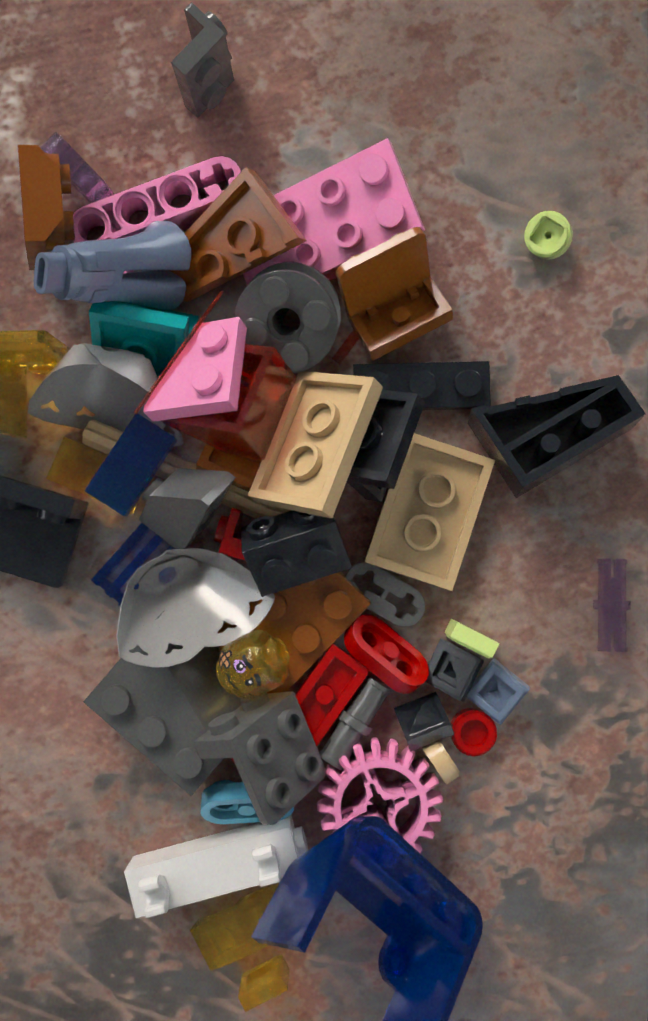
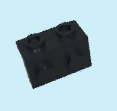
M291 510L273 517H259L249 525L241 528L242 554L262 597L352 568L350 557L335 520V515H333V518H327Z

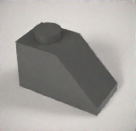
M177 468L165 481L158 477L147 488L142 496V500L146 504L139 517V521L175 549H187L209 525L236 477L228 471Z

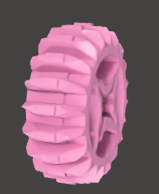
M374 737L370 741L372 751L364 752L362 744L359 742L353 746L354 758L348 759L346 756H342L339 759L340 765L344 768L343 771L330 764L327 765L325 774L332 781L319 783V793L327 798L317 802V811L328 814L321 820L322 829L324 831L335 830L330 837V843L336 847L347 842L344 855L348 860L354 857L358 851H361L363 865L369 866L373 855L379 856L381 867L386 869L389 865L388 855L396 854L398 861L404 864L407 861L406 848L410 847L417 854H421L423 851L421 842L418 839L419 836L425 839H433L435 833L428 823L440 822L442 816L440 811L432 806L442 803L443 797L441 792L431 790L439 783L436 774H424L429 767L426 758L417 759L412 763L415 750L410 751L409 746H407L400 755H397V740L390 739L387 743L386 751L381 750L378 738ZM375 768L396 770L410 780L404 783L400 779L393 782L384 781L379 778ZM361 774L364 790L359 796L351 799V805L342 808L341 800L346 787L353 778ZM371 784H374L377 793L381 794L383 800H386L387 806L385 808L388 819L384 817L382 810L372 801L373 791ZM417 796L412 815L403 826L398 828L395 821L396 814L401 808L409 805L408 799ZM355 821L358 825L368 822L375 823L384 834L364 832L352 823Z

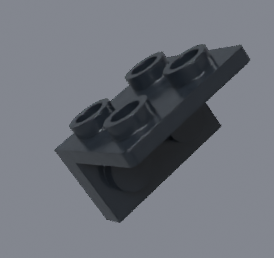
M0 475V571L50 587H62L89 502Z

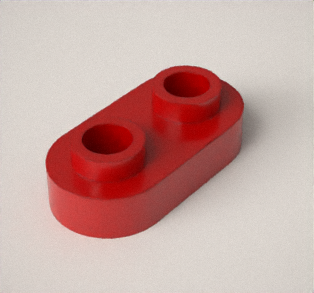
M361 615L346 629L344 642L348 652L394 691L409 694L427 680L429 668L421 652L381 619L373 615Z

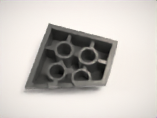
M169 643L168 650L165 653L169 654L173 649H182L183 646ZM138 645L134 649L129 650L131 653L140 652L143 655H148ZM204 647L189 661L170 667L152 668L124 661L121 658L83 702L192 796L223 760V758L200 759L193 741L209 730L208 724L213 719L241 706L240 700L247 694L231 667L225 669L223 665L222 669L220 668V651L218 647ZM226 674H228V675L230 676V681H231V682L235 685V687L238 688V689H235V688L229 683V681H228V676H227Z

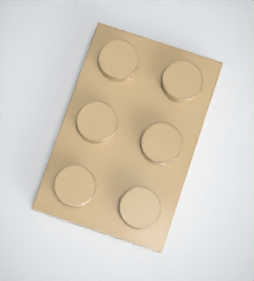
M307 371L298 372L248 497L262 505L333 518L383 386L374 377Z
M414 433L395 489L388 488L364 562L453 591L495 460Z

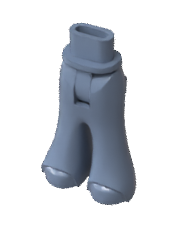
M171 221L152 222L143 232L125 238L90 240L68 245H58L54 247L52 252H40L37 254L33 280L34 288L39 294H53L59 300L88 303L121 301L135 303L154 310H173L182 303L186 284L182 278L168 270H188L191 262V247L185 233ZM127 270H141L138 272L123 273Z

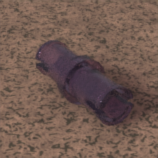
M611 558L597 559L598 600H593V609H598L597 651L611 652V633L613 632V651L628 652L627 610H631V601L626 600V564H628V560H613L612 578Z

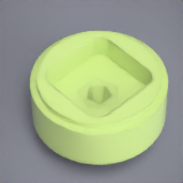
M543 211L535 215L528 222L524 238L527 248L534 255L541 259L550 260L560 257L568 250L572 242L573 231L570 223L562 214L555 211Z

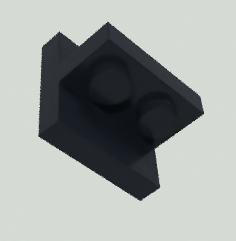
M381 391L347 479V483L366 500L382 502L386 489H395L425 404L418 393Z

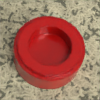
M472 707L465 708L456 713L451 720L454 735L450 736L451 740L463 754L481 756L490 751L497 739V728L493 719L483 710Z

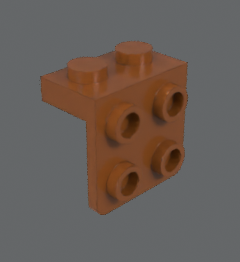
M413 227L405 232L397 233L388 241L362 254L350 257L336 270L348 321L372 361L453 320L452 308L430 276L426 235L420 227Z

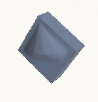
M493 658L473 683L467 698L501 725L528 693L530 686Z

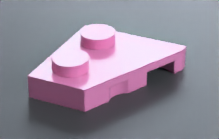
M240 317L195 324L144 405L143 412L153 422L237 411L247 327Z

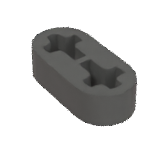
M366 562L357 563L346 572V578L357 588V584L352 581L353 576L356 573L364 575L367 570H370L374 573L372 581L383 588L380 596L369 590L363 592L371 601L367 609L401 627L412 626L423 617L425 600L422 594L414 587L383 569ZM389 592L399 598H404L407 593L413 596L411 604L416 607L415 612L412 615L404 613L401 618L396 617L397 608L385 600Z

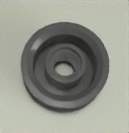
M282 262L263 269L252 279L238 299L234 318L240 317L247 327L244 351L253 361L274 372L297 373L314 367L329 353L340 326L341 305L333 285L321 272L302 263ZM282 308L294 310L300 318V324L294 327L284 325L279 320L277 311Z

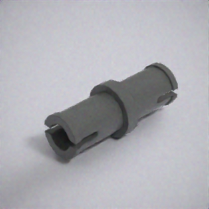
M366 676L347 710L343 709L338 716L340 719L339 723L323 749L319 751L321 758L343 771L344 768L340 765L339 759L342 756H346L349 759L354 751L353 746L359 743L363 735L368 737L373 729L370 723L387 695L391 693V690L373 678Z

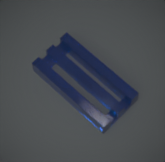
M143 523L135 529L91 579L95 585L105 590L104 593L110 598H114L120 607L124 596L120 589L164 541L159 535L155 534L112 583L108 577L151 530ZM170 545L166 550H174L175 548ZM139 583L134 586L135 590L139 588Z

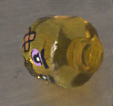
M260 629L251 631L222 647L216 664L217 677L224 690L229 694H235L241 699L251 700L284 683L287 676V664L290 662L289 652L281 639L274 638L268 632Z

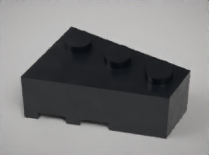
M616 375L560 388L557 392L535 397L528 395L515 398L513 402L491 407L484 405L471 408L468 425L488 456L495 460V467L514 496L518 498L630 431L646 413L621 377Z

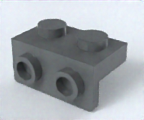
M191 2L184 9L192 41L173 59L171 64L185 107L199 118L207 108L209 110L214 109L222 101L226 94V88L234 81L231 66L232 56L228 50L225 26L212 12L207 11L204 14Z

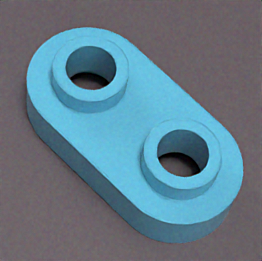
M220 780L203 790L200 813L205 820L215 824L260 822L243 782ZM294 807L289 812H287L280 820L289 817L293 813Z

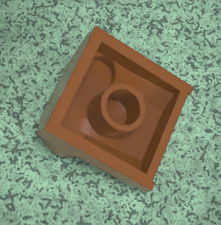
M18 145L25 247L29 270H35V260L38 253L52 252L55 246L65 245V240H75L73 211H63L62 194H71L70 165L60 164L59 154L45 153L39 145Z

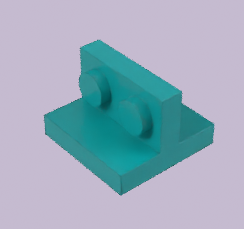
M121 301L92 303L89 310L92 345L124 349L145 355V358L150 359L159 382L195 324H199L198 315L171 310H154Z

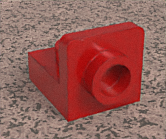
M232 508L229 517L221 516L214 541L221 543L218 553L245 560L242 554L241 539H237L244 515L243 511Z

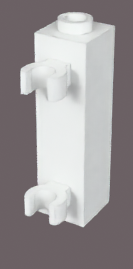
M292 815L283 820H279L274 825H264L258 822L135 855L126 867L124 874L135 917L146 916V918L165 914L168 912V909L257 885L265 887L280 883L283 878L302 874V856L309 855L303 827L295 828Z

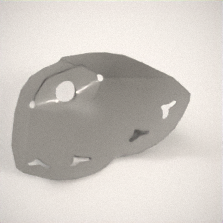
M87 343L73 345L40 383L29 400L27 413L46 422L85 429L90 420H97L145 442L165 446L184 444L176 419L153 422L143 412L144 405L159 383L150 359L145 358L143 354ZM54 401L55 406L60 411H53L50 407L41 408V405ZM85 406L95 416H89L86 413L78 416L76 413L80 412ZM141 417L147 429H144L140 424H131L130 421ZM167 423L169 427L175 432V434L171 433L170 431H167V433H162L161 430L166 426Z
M197 548L166 550L162 555L139 567L127 583L120 607L116 635L119 657L124 661L152 668L170 667L187 662L204 647L227 646L247 636L267 616L274 603L275 595L270 594L262 597L250 570L225 554ZM201 561L203 563L202 566L199 567L197 562ZM174 567L176 570L174 580L170 583L160 582L158 579L159 573L165 568ZM139 583V588L135 590L134 585ZM262 600L259 605L255 606L253 614L249 615V603ZM224 622L236 625L235 628H227L224 632L218 633ZM169 643L183 646L182 649H173L169 654L165 653L168 650ZM138 645L148 655H143L140 652L131 653L129 650L134 649Z

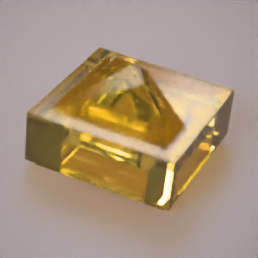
M277 955L242 974L238 999L245 1012L272 998L279 997L288 990L290 969L283 955Z

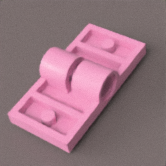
M387 138L275 194L274 197L307 241L243 275L247 285H249L259 272L271 265L282 262H297L318 270L328 280L337 278V268L350 257L362 254L388 241L393 235L405 232L413 227H420L422 231H425L390 140Z

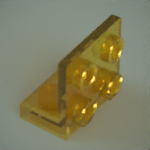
M46 330L0 331L1 434L14 438H27V367L29 373L47 375L70 350L68 346Z

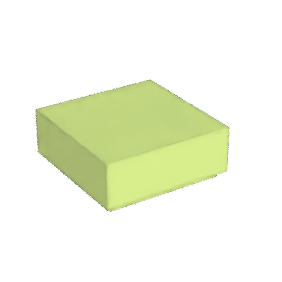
M452 618L444 632L450 640L488 659L490 657L493 658L500 644Z

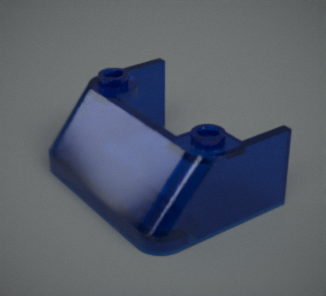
M377 816L354 817L289 865L251 937L258 943L305 953L335 891H337L387 935L379 953L378 967L382 979L395 992L382 1021H448L482 935L483 921L480 910L474 902L382 818Z

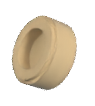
M440 741L421 747L446 785L459 777L460 771Z

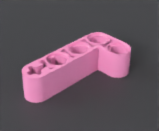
M213 157L85 205L73 214L75 240L73 241L74 243L89 241L87 240V234L95 226L105 227L103 235L97 240L133 236L143 232L149 224L155 221H171L182 231L189 229L224 191L220 189L217 183L226 181V184L229 185L239 175L241 170L237 163L228 157ZM202 187L204 188L205 194L207 196V198L201 199L198 190ZM184 194L191 197V201L183 208L170 206L172 200L178 195ZM139 210L148 211V216L142 223L135 225L128 223L130 216L134 212ZM127 270L123 273H131L134 272V270Z

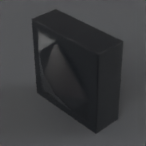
M441 638L428 663L429 675L425 682L464 702L485 660Z
M436 692L394 708L410 751L454 735L451 723Z

